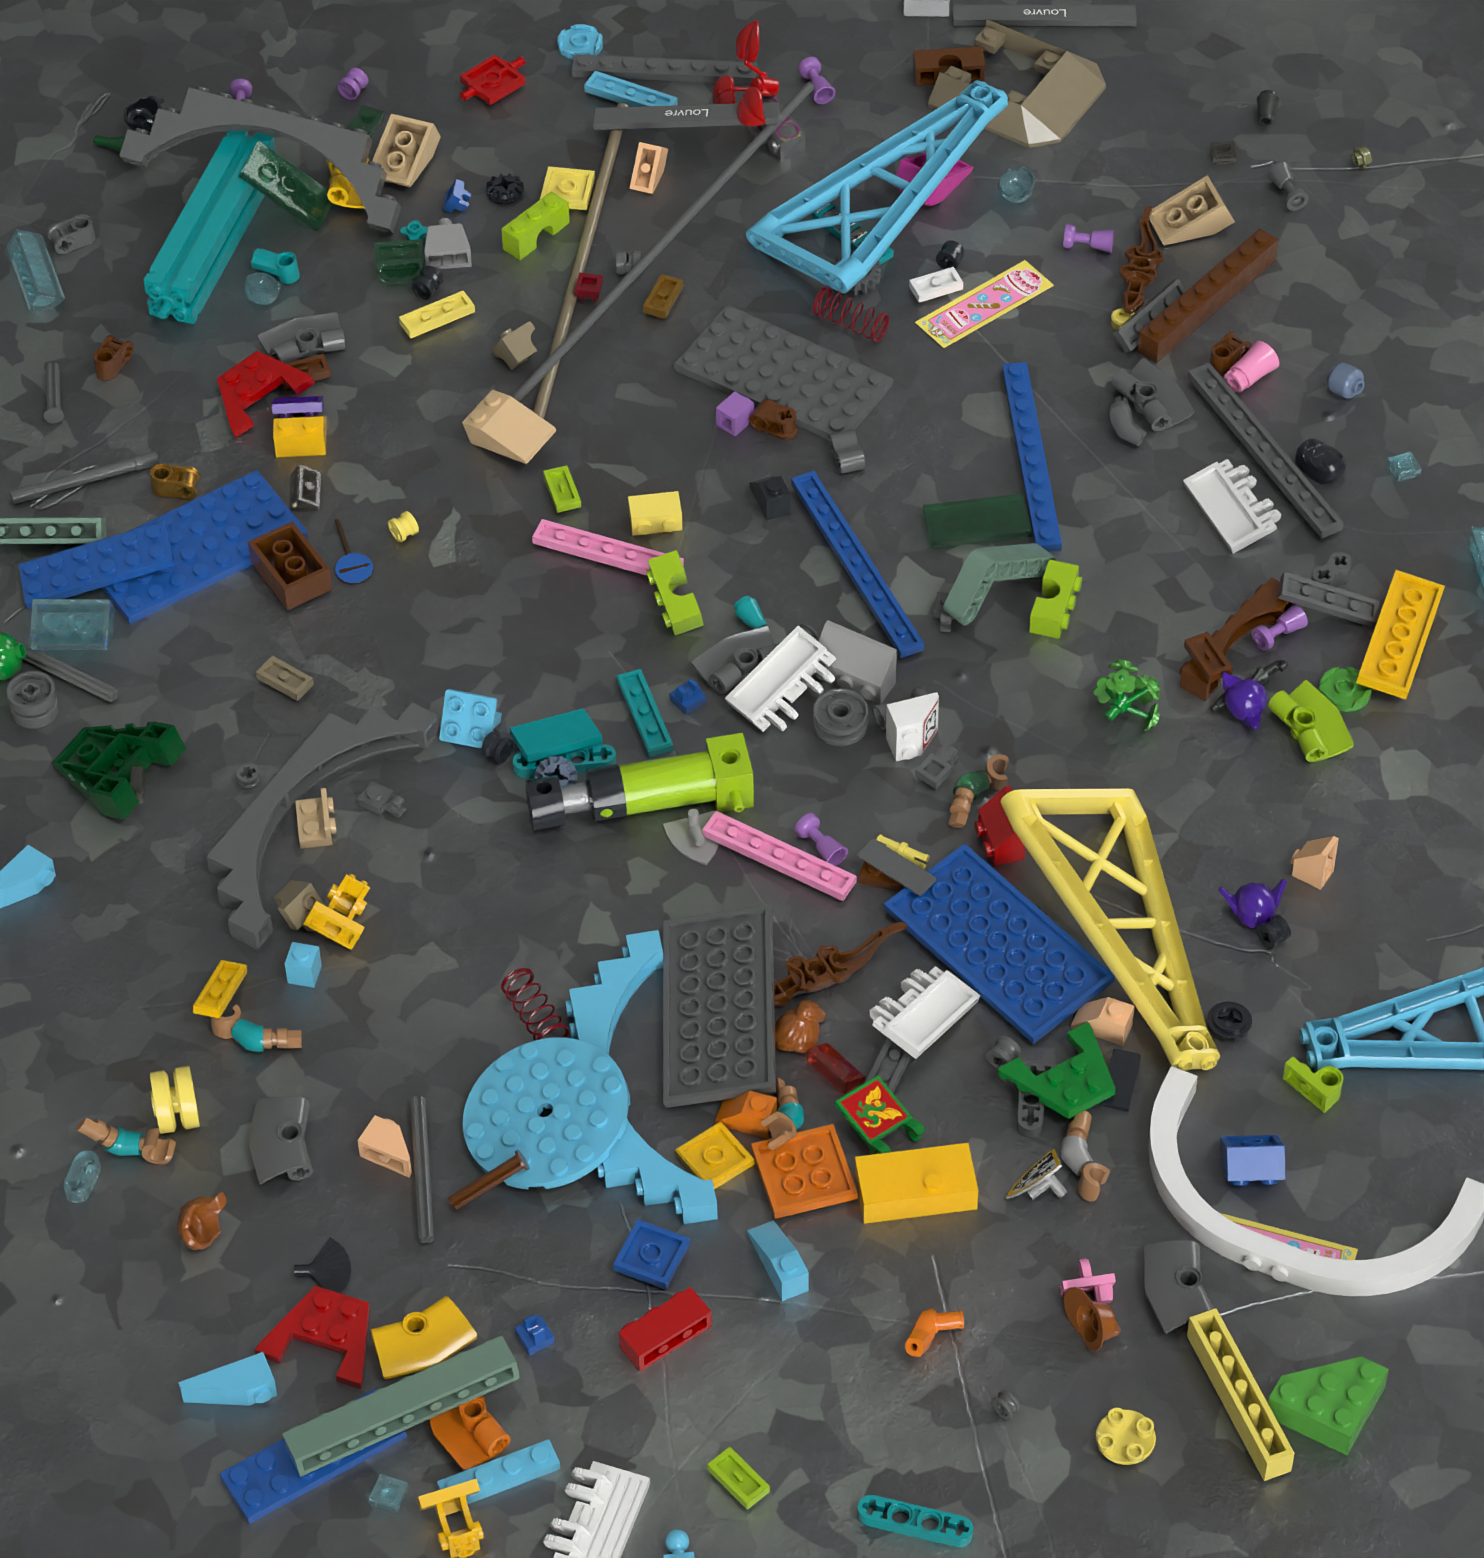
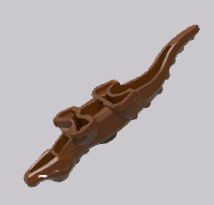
M1151 206L1145 208L1141 217L1139 229L1140 246L1133 245L1126 250L1125 257L1128 259V264H1124L1119 269L1120 276L1127 283V289L1124 291L1121 301L1124 312L1129 314L1139 310L1144 305V291L1157 278L1156 268L1164 261L1161 249H1157L1156 240L1149 226V218L1152 213Z
M897 922L883 927L872 934L856 949L839 952L836 946H820L816 957L807 960L801 956L790 957L786 961L788 976L781 981H774V1007L787 1005L796 995L817 992L836 983L839 984L846 981L855 971L862 968L871 959L879 945L886 938L906 929L907 923Z

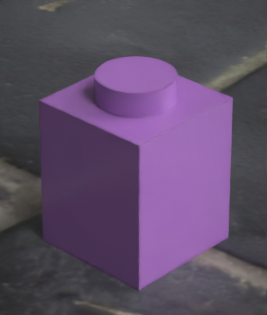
M734 391L716 407V425L728 433L737 436L750 424L749 417L754 411V402Z

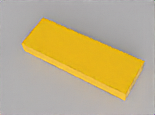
M221 960L195 1001L193 1013L220 1019L246 976L247 965Z

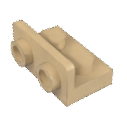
M321 788V798L296 800L300 849L333 845L332 834H337L335 818H330L329 813H334L333 797H327L326 788Z

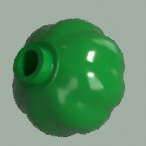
M0 632V681L10 679L19 673L22 667V658L26 657V650L24 645L17 643L13 636Z

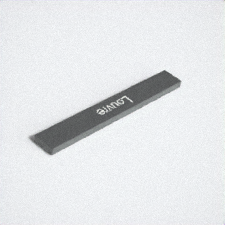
M953 5V26H986V19L1003 26H1136L1137 21L1136 5Z
M738 103L596 108L593 121L594 130L739 126L743 124L740 123L737 116ZM763 103V115L766 121L763 125L779 124L781 103Z

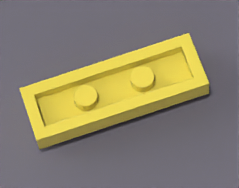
M460 291L400 316L399 324L408 336L413 338L474 313L475 305L464 291Z

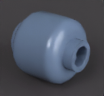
M1340 363L1333 366L1327 375L1329 389L1345 399L1355 397L1364 389L1363 372L1348 363Z

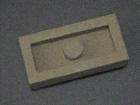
M271 656L256 671L257 679L296 701L314 685L312 677L274 656Z

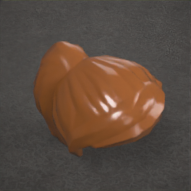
M803 1000L799 1002L796 1009L786 1011L775 1023V1046L779 1050L787 1052L805 1053L811 1050L819 1041V1023L825 1020V1011L816 1002L810 1000Z
M219 1192L215 1197H199L190 1200L180 1208L177 1231L185 1245L192 1250L207 1248L221 1233L218 1214L226 1205V1196L223 1192Z

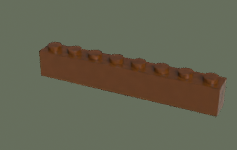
M1259 228L1139 331L1137 352L1156 364L1276 261L1279 239Z

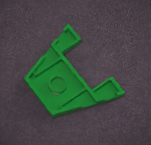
M1089 1022L1067 1032V1040L1078 1051V1055L1037 1076L1018 1057L999 1067L998 1076L1004 1081L1009 1079L1017 1084V1088L1024 1093L1029 1091L1039 1097V1102L1068 1119L1114 1096L1115 1086Z

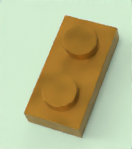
M661 274L643 305V313L666 319L684 287L683 280Z

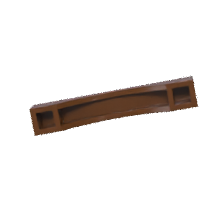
M1271 577L1264 585H1259L1250 600L1246 599L1242 603L1240 610L1235 615H1230L1225 625L1212 634L1211 637L1224 656H1226L1227 652L1237 641L1251 633L1255 627L1275 625L1276 620L1292 605H1295V603L1278 599L1280 584L1278 580ZM1193 659L1186 661L1180 669V687L1204 701H1207L1221 686V679L1208 683Z

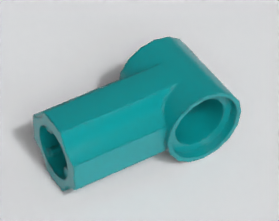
M259 248L253 253L252 268L277 275L284 284H292L299 279L300 272L294 253L282 252L277 254Z

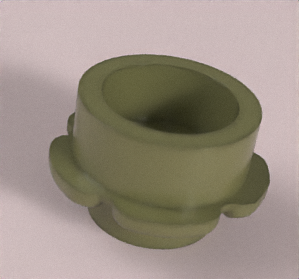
M1366 146L1354 148L1351 158L1355 166H1361L1364 169L1366 165L1372 163L1371 153Z

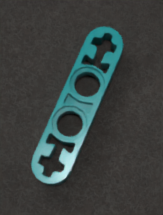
M606 744L594 745L552 756H561L569 761L576 756L583 757L585 760L582 763H573L571 761L577 773H586V769L616 764L615 749ZM521 752L515 754L513 757L514 773L521 778L535 777V771L538 767L536 766V761L527 762ZM601 756H607V759L603 760ZM544 758V759H541V760H537V761H539V764H540V762L544 761V760L547 759V758ZM525 762L528 766H522V763ZM557 767V769L555 770L554 774H549V775L545 774V775H546V776L560 775L559 767Z
M876 1495L864 1496L858 1503V1519L866 1526L954 1547L967 1546L973 1539V1524L967 1517ZM870 1506L875 1507L872 1515L867 1514ZM885 1509H888L887 1519H883ZM897 1512H904L909 1516V1519L905 1523H897L892 1519V1516ZM926 1519H934L938 1522V1527L934 1530H927L922 1527V1522ZM944 1523L948 1524V1528L946 1527V1533H943ZM958 1527L964 1528V1532L961 1533V1536L955 1535V1531L958 1530Z

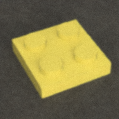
M548 167L540 199L552 191L569 202V209L587 210L595 180V171Z

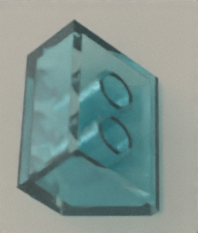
M33 599L29 649L108 651L114 635L115 608L111 600Z

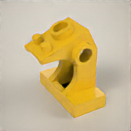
M346 874L338 886L333 884L326 897V899L330 900L328 906L316 901L303 924L352 950L365 928L352 919L355 914L360 916L367 904L363 899L370 887L367 886L368 883L362 880L360 882L356 880L355 875ZM333 908L336 909V910H338V911H340L341 913L347 915V917H345V916L341 915L340 913L334 911Z
M477 1479L417 1498L420 1511L435 1506L442 1530L441 1533H438L439 1543L442 1551L448 1550L451 1558H464L472 1555L475 1551L480 1550L479 1540L484 1538L480 1522L472 1521L466 1496L480 1491ZM461 1511L466 1528L451 1533L446 1516Z

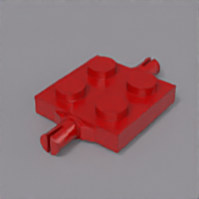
M493 55L460 75V83L468 88L459 93L460 98L466 101L475 95L479 96L489 105H492L526 84L525 76L519 73L517 69L526 64L524 58L520 56L514 61L508 62L502 60L497 55Z

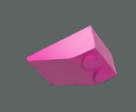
M920 152L902 159L896 176L911 182L926 164V152ZM958 160L925 201L924 205L932 206L944 201L972 172L973 166Z

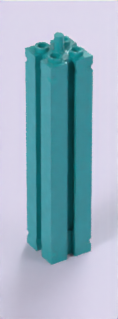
M235 130L226 132L227 136L222 139L151 265L150 272L146 274L143 280L145 292L149 295L147 300L149 315L165 319L168 318L169 314H172L176 321L195 324L198 314L201 313L273 182V177L278 172L277 157L273 156L276 150L273 135L256 132L253 137L248 136V131Z

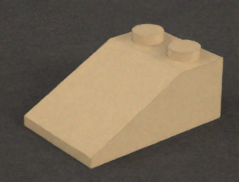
M391 114L372 162L382 165L381 168L387 173L386 182L411 187L432 159L441 136L433 123Z
M1208 175L1153 208L1149 218L1164 246L1214 235L1235 222Z
M493 389L462 422L471 444L527 464L556 432V428L516 399Z

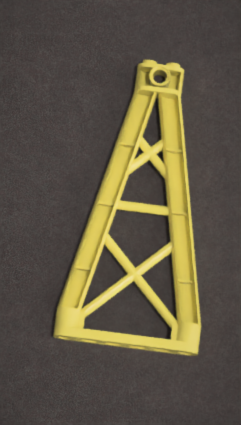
M1019 789L1007 793L1001 799V805L1014 832L1156 1035L1171 1066L1183 1071L1191 1069L1209 1070L1215 1067L1220 1054L1206 1027L1149 822L1133 789ZM1112 814L1115 821L1098 853H1095L1043 819L1041 815ZM1122 829L1137 879L1106 860ZM1052 837L1092 863L1083 882ZM1101 869L1142 896L1147 917L1107 918L1090 893ZM1151 928L1158 954L1153 968L1132 954L1116 929ZM1157 984L1168 991L1173 1011L1157 990Z

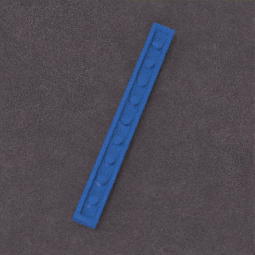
M1027 362L1002 364V374L1034 543H1037L1048 552L1061 551L1062 542Z
M815 471L791 478V486L894 649H897L899 657L904 658L923 651V640Z

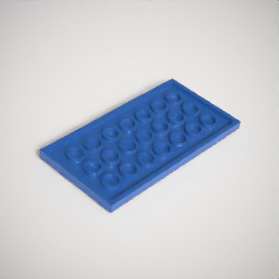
M256 470L132 529L135 530L165 521L169 530L175 566L101 588L128 623L132 624L252 566L248 541L292 521L306 539L308 538V533L263 476Z
M965 843L927 871L936 877V881L923 895L919 896L905 887L884 903V910L897 922L907 923L906 930L971 989L981 995L982 999L1032 1044H1035L1085 1003L1115 982V976L1110 970Z

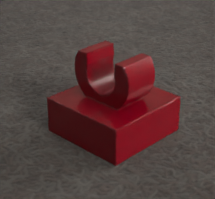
M579 272L575 286V296L579 297L582 301H584L585 297L592 298L593 302H596L602 289L603 275Z

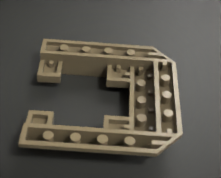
M986 19V27L974 39L975 47H983V50L995 54L1002 46L1037 60L1034 70L1046 75L1028 97L1011 90L1007 95V108L984 128L988 132L1030 148L1060 143L1106 89V83L1097 63ZM953 66L945 74L940 72L927 107L936 110L957 97L970 85L971 73Z

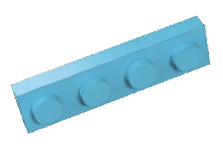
M594 71L584 85L585 92L617 103H625L630 107L678 105L677 97L598 71Z
M548 1439L437 1481V1487L441 1490L477 1479L480 1491L466 1496L467 1504L560 1470V1462Z

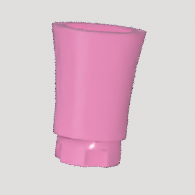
M1256 341L1248 352L1225 374L1224 379L1234 392L1240 393L1266 374L1279 367L1278 356L1268 344L1263 341Z

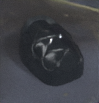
M1314 438L1305 440L1297 448L1295 455L1296 465L1307 476L1321 485L1340 477L1346 471L1347 464L1344 456L1335 448Z

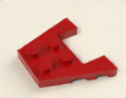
M259 351L254 352L217 378L230 428L236 438L254 426V423L244 412V409L285 382L298 396L315 384L311 375Z
M314 1286L256 1346L254 1350L255 1355L263 1352L267 1360L280 1364L293 1338L345 1354L336 1374L337 1382L362 1389L370 1314L369 1302Z

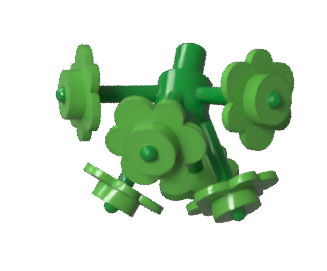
M1125 659L1116 660V663H1110L1108 668L1116 670L1117 673H1109L1108 679L1106 677L1099 678L1096 682L1097 687L1093 690L1100 703H1106L1109 699L1111 700L1109 702L1111 707L1104 716L1108 720L1113 721L1119 713L1124 714L1128 711L1146 718L1143 730L1149 731L1151 726L1155 727L1157 722H1159L1158 704L1152 705L1149 713L1130 706L1134 700L1140 701L1143 705L1152 702L1154 699L1159 700L1160 694L1158 691L1161 690L1159 681L1153 676L1148 678L1146 674L1136 678L1129 675V672H1137L1138 668L1131 667V662ZM1123 692H1131V695L1128 697Z

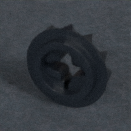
M501 173L499 177L492 176L491 181L487 182L486 186L488 197L500 203L513 202L520 198L524 192V185L520 181L519 176L512 177L511 173L507 176H503ZM502 185H506L508 187L507 191L505 190V188H503Z
M1236 1002L1218 1003L1208 1013V1029L1214 1032L1215 1037L1222 1036L1225 1041L1228 1038H1234L1237 1041L1241 1036H1247L1248 1031L1252 1027L1250 1012L1246 1007ZM1232 1015L1233 1023L1230 1027H1227L1226 1021Z

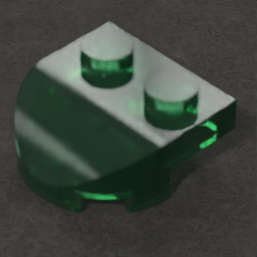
M422 239L374 243L377 274L382 281L395 285L408 284L420 276V272L424 268Z

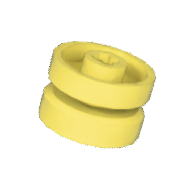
M190 1066L175 1068L173 1072L175 1086L170 1087L168 1074L164 1070L150 1072L152 1086L150 1095L154 1116H157L160 1134L175 1132L177 1127L175 1113H180L182 1126L185 1129L200 1127Z

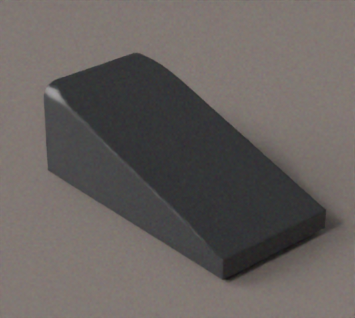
M1119 1049L1113 1050L1108 1070L1115 1086V1095L1102 1101V1106L1129 1111L1140 1067V1054Z

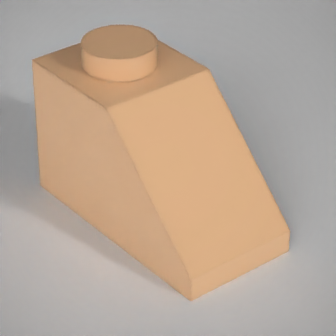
M639 142L629 189L654 193L664 172L668 148Z
M1331 836L1307 841L1301 850L1297 849L1291 859V864H1293L1292 876L1321 890L1334 872L1339 838Z
M1110 997L1085 1003L1078 1009L1071 1024V1029L1089 1022L1095 1037L1123 1046L1133 1025L1134 1005Z
M374 1115L358 1139L360 1157L410 1177L412 1174L411 1161L400 1126L391 1119H383Z

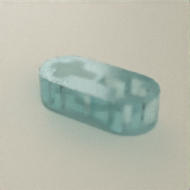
M82 1151L76 1155L63 1186L66 1198L73 1203L84 1202L89 1198L101 1170L99 1157L95 1152ZM88 1162H92V1165H88L84 1172L82 1165H87ZM81 1181L82 1188H78L77 1191H73L72 1188L76 1189L79 1185V1182Z

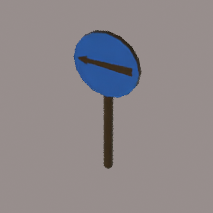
M335 519V524L346 555L337 561L335 566L336 576L346 584H361L371 577L373 563L363 554L351 553L340 520Z

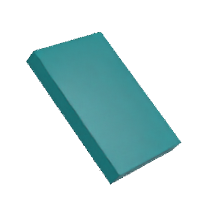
M584 708L509 727L510 736L527 762L603 743L602 734Z

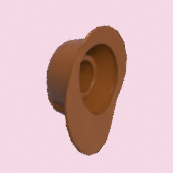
M1068 1288L1064 1296V1308L1067 1317L1082 1337L1088 1349L1099 1351L1104 1341L1120 1333L1121 1329L1115 1319L1113 1310L1107 1303L1091 1301L1080 1288Z

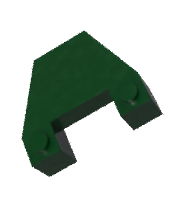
M154 721L147 722V726L136 727L134 723L126 724L125 728L114 729L112 725L84 727L53 760L52 765L104 816L124 820L139 803L131 787L132 784L152 762L172 766L187 748L175 726Z

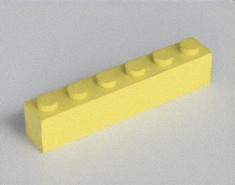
M1217 1308L1189 1317L1187 1337L1263 1480L1266 1481L1291 1472L1295 1453Z

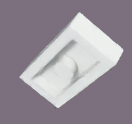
M951 267L909 280V288L917 301L923 302L963 290V281L955 268Z

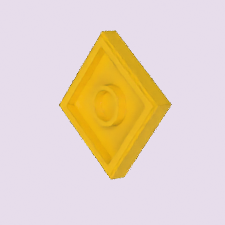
M721 1121L675 1149V1156L692 1175L704 1181L712 1179L714 1190L755 1165V1159Z

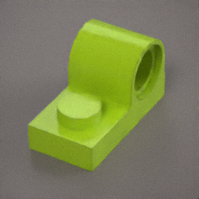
M1294 1057L1285 1062L1283 1079L1322 1112L1325 1113L1340 1099L1344 1077L1339 1069L1326 1066L1314 1074L1305 1063L1299 1062Z

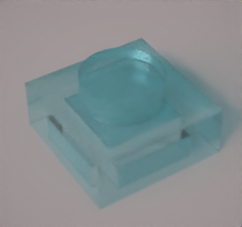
M1411 451L1388 458L1387 466L1398 482L1421 476L1422 468Z
M380 1474L370 1494L369 1505L397 1514L409 1490L408 1482Z

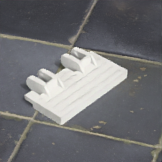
M1226 459L1221 463L1215 462L1184 479L1183 482L1234 554L1277 530L1275 523L1281 519L1282 514L1277 509L1271 510L1274 503L1269 498L1260 502L1257 501L1250 490L1256 485L1257 480L1248 474L1250 470L1245 465L1233 468L1230 461Z
M797 626L725 699L729 705L762 732L771 725L770 722L781 731H784L787 728L786 723L774 713L781 709L788 717L794 720L798 717V713L782 698L785 697L793 703L807 689V686L820 695L824 689L811 676L816 672L827 682L832 683L835 677L819 661L821 660L829 667L836 658L827 651L826 647L800 626Z
M936 966L928 974L923 973L920 969H916L910 974L911 978L907 977L903 980L901 988L905 994L897 1002L886 996L879 1001L880 1006L876 1005L869 1010L871 1019L874 1021L872 1026L915 1059L968 1012L981 996L948 970L943 972Z
M593 1461L590 1470L575 1467L571 1473L573 1479L594 1488L591 1489L576 1485L575 1483H568L564 1491L569 1497L590 1503V1505L576 1501L569 1521L554 1518L551 1521L550 1527L552 1530L572 1537V1540L547 1534L543 1543L555 1551L569 1554L567 1556L555 1552L553 1558H621L650 1486V1478Z

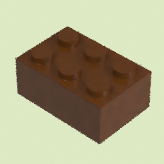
M293 521L248 541L251 563L287 610L333 590L330 568Z

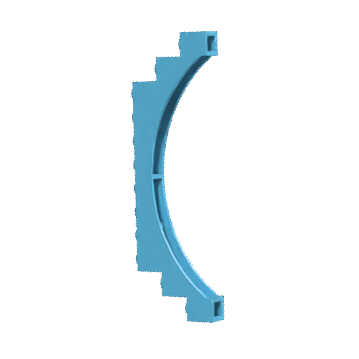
M658 930L626 935V946L622 947L623 958L598 962V973L593 974L595 985L569 989L570 1000L565 1001L567 1017H573L574 1023H569L572 1039L593 1044L609 1055L613 1032L629 999L656 969L663 968V949ZM628 1121L621 1140L616 1141L609 1151L610 1155L597 1167L598 1177H604L606 1188L635 1183L637 1196L643 1195L645 1206L674 1202L676 1214H682L683 1224L718 1219L717 1200L712 1179L704 1181L667 1161L641 1138Z

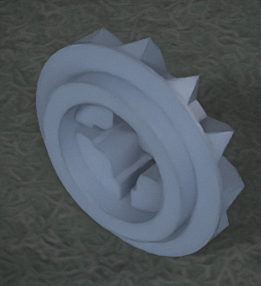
M561 756L548 757L540 762L535 771V779L548 777L545 774H554L557 767H559L560 775L568 779L559 780L560 786L577 783L575 767L571 761Z

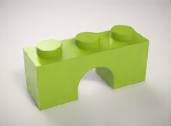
M552 191L501 229L503 250L518 260H522L537 248V237L542 229L555 235L570 223L569 202Z
M677 550L649 559L650 570H647L646 574L650 585L655 584L658 590L654 592L658 606H664L665 613H662L666 628L672 627L674 635H678L704 626L693 592L683 596L673 593L675 588L687 583L685 570Z
M1049 560L1043 576L1042 595L1052 598L1036 597L1030 615L1029 633L1060 639L1062 630H1067L1070 621V614L1068 612L1069 610H1074L1076 603L1074 593L1075 591L1080 592L1082 577H1079L1078 565Z

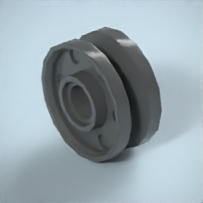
M839 688L826 691L816 699L813 706V725L815 733L821 740L834 746H848L858 742L865 736L868 729V704L863 696L853 690Z

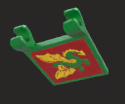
M879 1075L839 1098L834 1103L867 1144L872 1155L890 1153L891 1149L881 1139L902 1126L912 1142L920 1140L925 1132V1127L909 1114Z

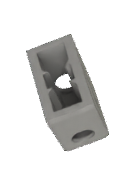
M442 218L438 221V225L428 227L425 244L426 266H433L437 269L472 267L470 245L462 224H452L450 219Z

